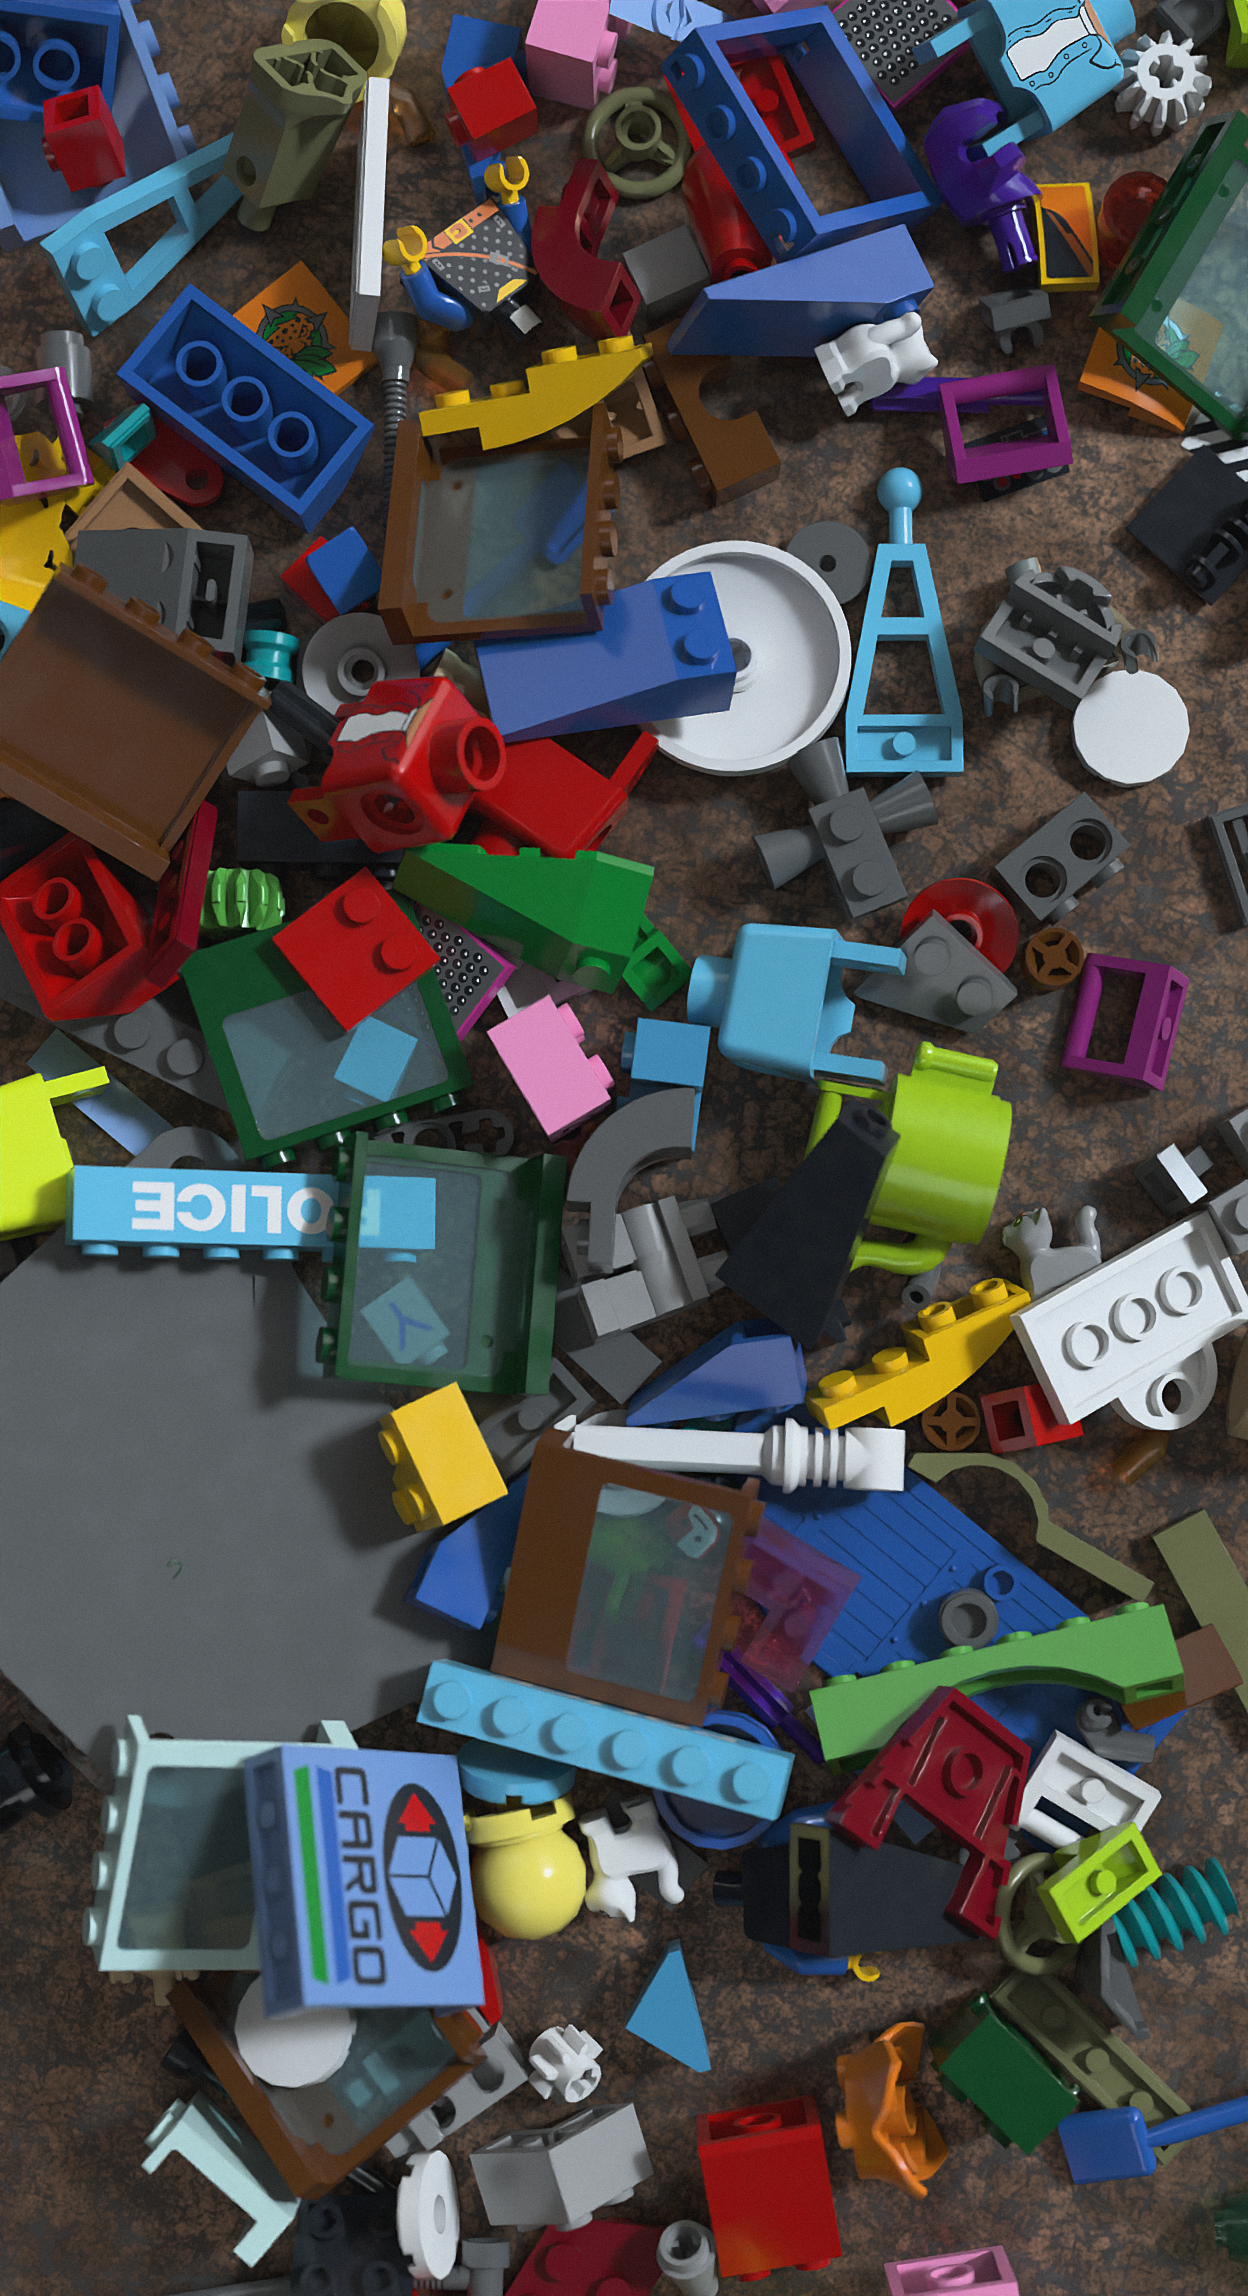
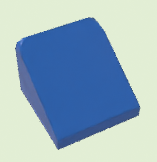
M353 526L305 558L308 570L340 615L348 614L380 592L382 569Z

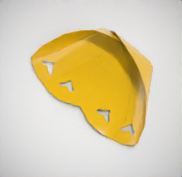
M35 431L14 436L26 483L65 476V467L61 458L45 435ZM35 449L39 451V461L45 464L47 467L46 471L30 466ZM41 472L44 473V475L37 476V477H34V478H29V477H31V476H33V475H36V474H38V473H41ZM66 492L46 497L49 502L47 508L39 500L10 507L0 505L1 601L31 611L54 573L52 569L44 567L50 550L54 553L53 564L56 567L62 562L74 569L70 545L59 527L66 502Z

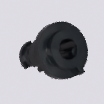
M25 1721L0 1739V1835L9 1831L33 1812L45 1818L53 1819L67 1810L72 1804L71 1787L74 1780L69 1763L51 1740L39 1733H33Z

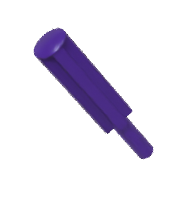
M924 377L915 385L896 382L884 394L869 399L871 411L940 413L938 384L969 378ZM1041 389L957 404L956 409L957 413L988 414L989 405L1044 406L1043 392Z
M712 1618L701 1623L686 1641V1644H689L703 1659ZM737 1646L733 1653L724 1651L720 1671L730 1674L728 1685L771 1729L778 1725L815 1764H822L825 1761L822 1744L791 1713L794 1708L793 1704Z

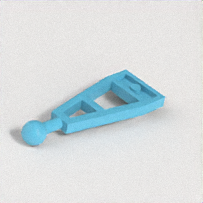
M233 132L85 208L39 243L80 326L92 337L96 336L138 304L243 195L224 174L195 203L188 189L222 171L234 134ZM167 200L176 223L124 275L104 232Z
M903 467L893 468L881 477L877 487L878 500L882 507L889 512V544H878L844 718L846 777H906L917 770L922 777H961L964 772L963 714L926 545L912 544V511L922 500L923 484L914 471ZM890 568H911L921 617H881ZM877 641H926L941 714L863 715Z

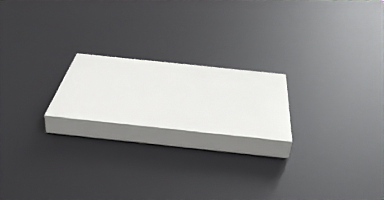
M369 77V80L365 82L357 146L348 345L351 346V350L371 351L381 286L390 79Z

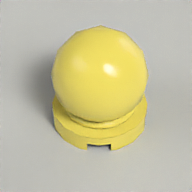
M295 0L289 8L286 22L281 32L282 44L289 46L293 45L295 41L308 39L329 40L340 45L367 72L366 81L369 80V77L388 79L394 71L407 36L405 7L401 0ZM365 84L355 103L363 100Z
M571 1790L555 1800L535 1805L521 1804L522 1795L506 1797V1803H496L498 1812L477 1818L474 1808L471 1807L463 1810L466 1843L478 1847L469 1865L473 1904L481 1920L505 1937L540 1940L560 1932L578 1914L586 1893V1864L577 1842L562 1830L564 1823L575 1818Z

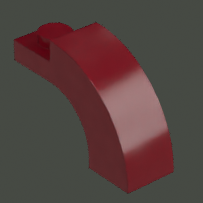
M578 158L569 182L563 187L559 207L538 206L532 228V256L540 278L569 322L586 336L596 341H601L628 334L642 297L621 262L597 258L600 244L615 209L619 194L598 159Z

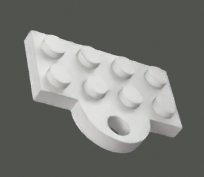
M1203 1210L1195 1211L1015 1312L1009 1318L1059 1425H1071L1105 1404L1110 1403L1120 1417L1136 1427L1148 1430H1173L1184 1427L1196 1420L1209 1405L1217 1383V1360L1212 1342L1248 1322V1296L1209 1211ZM1170 1380L1178 1386L1181 1393L1180 1405L1173 1413H1170L1162 1402L1163 1388Z

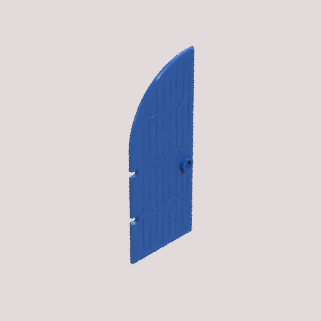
M806 1384V1391H805V1392H808V1391L812 1390V1389ZM805 1399L804 1403L795 1404L791 1409L780 1413H765L761 1409L737 1412L730 1432L764 1434L773 1425H785L786 1418H793L800 1426H808V1434H815V1427H823V1435H830V1430L809 1414ZM851 1421L838 1427V1435L844 1436L845 1428L859 1427ZM905 1465L903 1492L843 1489V1481H836V1488H828V1480H821V1487H813V1479H806L805 1487L798 1486L791 1493H783L781 1485H770L762 1475L722 1474L736 1481L742 1488L749 1477L761 1480L757 1501L765 1502L766 1510L758 1539L748 1537L744 1558L754 1560L748 1591L776 1631L829 1678L840 1675H854L856 1672L865 1678L880 1674V1669L883 1666L896 1661L911 1660L917 1665L938 1660V1655L941 1652L954 1647L941 1634L938 1624V1610L943 1599L952 1591L960 1588H975L984 1592L990 1597L996 1607L999 1618L997 1632L994 1638L982 1648L997 1645L996 1642L999 1638L1010 1633L1027 1631L1032 1636L1055 1631V1626L1067 1619L1075 1617L1090 1618ZM1027 1683L995 1688L969 1697V1699L1031 1748L1027 1774L1055 1729L1090 1749L1076 1727L1075 1714L1078 1706L1091 1697H1100L1108 1701L1113 1708L1112 1713L1124 1731H1132L1126 1726L1115 1700L1097 1692L1072 1686ZM1188 1709L1132 1732L1153 1734L1155 1750ZM1107 1759L1132 1775L1142 1766L1140 1763ZM1043 1796L1040 1797L1034 1807L1082 1836L1092 1826ZM1022 1827L1020 1828V1836L1040 1853L1054 1854L1059 1850Z

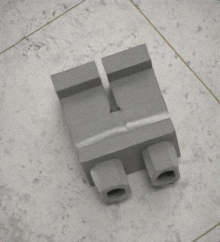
M674 1195L658 1200L657 1203L639 1206L616 1214L613 1273L589 1272L588 1255H577L578 1223L561 1228L560 1248L574 1288L580 1286L577 1298L594 1345L671 1317L685 1310L688 1311L703 1306L710 1297V1294L716 1293L727 1286L714 1276L728 1257L725 1250L697 1259L690 1239L714 1232L717 1228L707 1198L689 1200L677 1204ZM631 1270L630 1272L604 1280L606 1277Z
M421 2007L393 2028L385 2037L383 2036L369 2047L362 2064L349 2077L344 2088L356 2106L363 2112L385 2095L395 2106L457 2053L426 2008ZM479 2007L468 2009L467 2011L483 2031L484 2036L478 2042L489 2057L385 2143L395 2158L416 2149L421 2144L429 2151L440 2143L445 2136L459 2129L528 2079L531 2063L501 2022L498 2021L491 2026Z

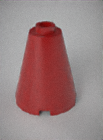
M707 144L699 147L686 163L681 191L685 209L714 284L774 266L776 260ZM779 147L784 158L786 159L787 163L789 164L790 168L796 176L795 166L793 162L790 160V158L783 150V148Z

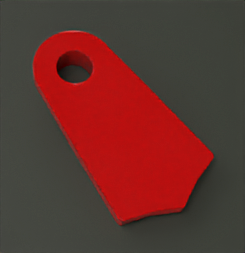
M152 414L157 438L139 453L130 464L165 495L185 505L204 507L215 502L224 489V476L219 464ZM117 416L105 421L103 429ZM196 477L208 480L207 485L199 490L191 489L188 486L189 482Z

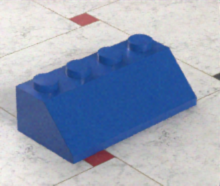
M0 0V118L44 124V100L99 85L111 113L121 22L118 1Z
M191 283L188 284L116 373L131 399L138 404L145 403L150 408L151 414L218 463L223 470L308 535L344 492L375 429L372 422Z

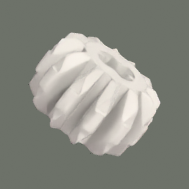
M1168 29L1165 33L1161 34L1158 45L1147 34H1144L1138 39L1135 47L1136 50L1127 48L1122 52L1120 61L1124 68V76L1122 81L1112 90L1120 93L1115 101L1116 112L1133 111L1129 122L1131 130L1140 126L1143 121L1150 123L1153 137L1161 134L1165 123L1178 133L1184 129L1187 117L1195 119L1201 114L1205 106L1203 97L1208 95L1212 81L1211 77L1203 74L1208 65L1207 55H1189L1193 47L1192 38L1183 41L1180 46L1172 44V36ZM1159 80L1163 81V88L1159 87Z

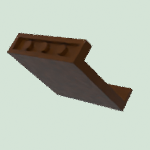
M60 562L0 660V790L158 882L170 864L169 853L262 708L268 710L272 704L269 691L263 687L266 679L242 662L235 661L233 666L230 667L211 655L215 649L214 646L198 634L184 628L180 635L165 627L159 623L162 614L145 601L135 596H130L129 600L125 602L107 591L106 588L109 585V581L92 568L78 562L75 568L72 569Z

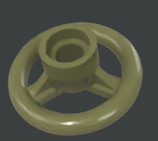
M629 87L609 94L590 112L582 131L581 150L583 158L598 159L619 196L629 199L653 198L672 189L683 179L686 163L695 153L672 97L662 91L648 87ZM646 106L658 109L672 121L678 135V148L661 141V121L658 115ZM625 107V110L620 113L615 124L616 147L601 157L598 147L600 130L609 116ZM634 134H643L648 138L640 144L629 140ZM650 158L669 167L663 174L646 181H630L614 174L631 160L644 161Z
M1033 1853L1016 1861L1010 1868L1008 1885H999L994 1916L1002 1917L1000 1931L996 1938L997 1946L1004 1958L1014 1968L1029 1975H1048L1062 1969L1074 1958L1084 1941L1083 1939L1078 1944L1063 1941L1036 1891V1888L1045 1882L1044 1871L1055 1874L1060 1870L1052 1853ZM1025 1880L1028 1902L1024 1909V1920L1012 1934L1010 1926L1011 1903L1018 1886ZM1040 1938L1061 1943L1055 1951L1043 1957H1034L1025 1953L1029 1946Z

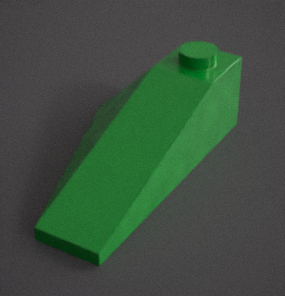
M435 843L406 848L404 850L393 879L392 889L555 979L580 985L587 989H595L613 994L631 958L655 867L598 851L576 850L575 859L541 857L540 848L520 847L519 856L488 855L479 845Z

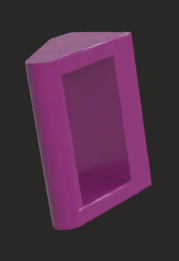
M1054 364L938 384V399L948 476L957 484L1073 464L1071 440ZM1042 389L1047 434L964 449L956 409L957 404Z
M54 367L0 376V505L10 507L94 485L65 367ZM46 386L68 475L26 483L4 397Z
M1087 953L1059 1066L1064 1069L1131 1086L1163 1092L1190 979L1171 965ZM1106 972L1144 981L1124 1064L1086 1058Z

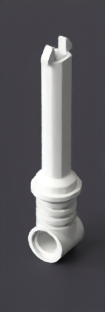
M569 1415L554 1425L555 1429L574 1432L573 1449L655 1470L762 1475L770 1485H781L783 1493H791L798 1486L805 1487L806 1479H813V1487H821V1480H828V1488H836V1481H843V1489L903 1492L904 1430L845 1428V1435L840 1436L838 1435V1428L831 1430L830 1435H823V1427H815V1434H808V1426H800L793 1418H786L785 1425H773L764 1434L576 1425V1415Z

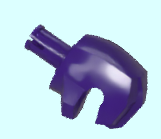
M980 97L944 107L932 121L923 139V146L931 174L945 205L963 227L980 224L990 226L1002 264L1003 274H1008L1023 269L1022 265L1024 264L1029 267L1039 261L1037 254L1035 255L1022 212L1028 206L1041 200L1044 195L1037 185L1025 173L1020 171L1027 159L1014 141L1003 145L984 159L973 163L967 159L966 150L968 145L973 141L979 140L997 124L1006 121V117L1009 116L1006 107L1000 102Z

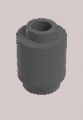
M54 330L40 334L37 337V347L32 351L33 371L65 367L78 421H80L84 417L83 413L94 408L91 351L88 347L84 346V337L80 333L68 330ZM46 386L35 389L36 409L48 414L49 420L55 422Z

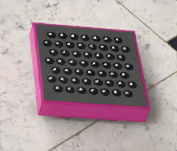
M844 0L831 11L892 115L971 48L967 39L940 57L922 65L918 63L912 51L919 44L958 21V9L949 0Z
M416 902L413 910L422 936L441 958L440 963L434 967L459 1042H461L517 967L485 939ZM415 982L382 1009L436 1057L443 1059L417 983Z

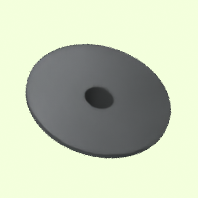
M819 521L807 525L794 535L786 549L787 553L803 561L825 581L840 605L855 598L862 591L869 578L871 569L869 549L863 538L854 529L843 523Z

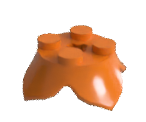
M912 2021L896 2023L860 2052L838 2056L837 2076L840 2088L845 2093L846 2110L837 2112L836 2128L842 2149H854L855 2166L860 2179L883 2181L898 2187L915 2200H922L926 2197L927 2189L918 2181H924L932 2177L950 2155V2151L938 2131L934 2119L926 2108L913 2101V2096L908 2086L911 2080L917 2079L916 2072L921 2058V2046L925 2032L924 2023Z

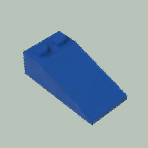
M901 224L703 288L667 341L666 346L671 355L817 357L814 348L835 340L854 326L860 324L879 325L885 321L897 319L909 312L919 314L920 309L918 306L935 286L905 224Z
M711 571L651 579L614 591L613 605L604 607L603 631L473 640L490 720L497 726L504 743L730 711L737 668ZM582 602L546 614L585 610Z

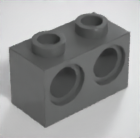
M1083 792L995 865L988 874V877L1032 929L1045 918L1053 927L1080 904L1073 896L1089 882L1096 889H1099L1125 867L1118 858L1130 847V844L1090 797ZM1075 834L1091 836L1098 845V857L1093 860L1078 858L1070 846L1071 836ZM1035 870L1048 874L1054 884L1053 895L1046 898L1032 895L1025 884L1026 874Z

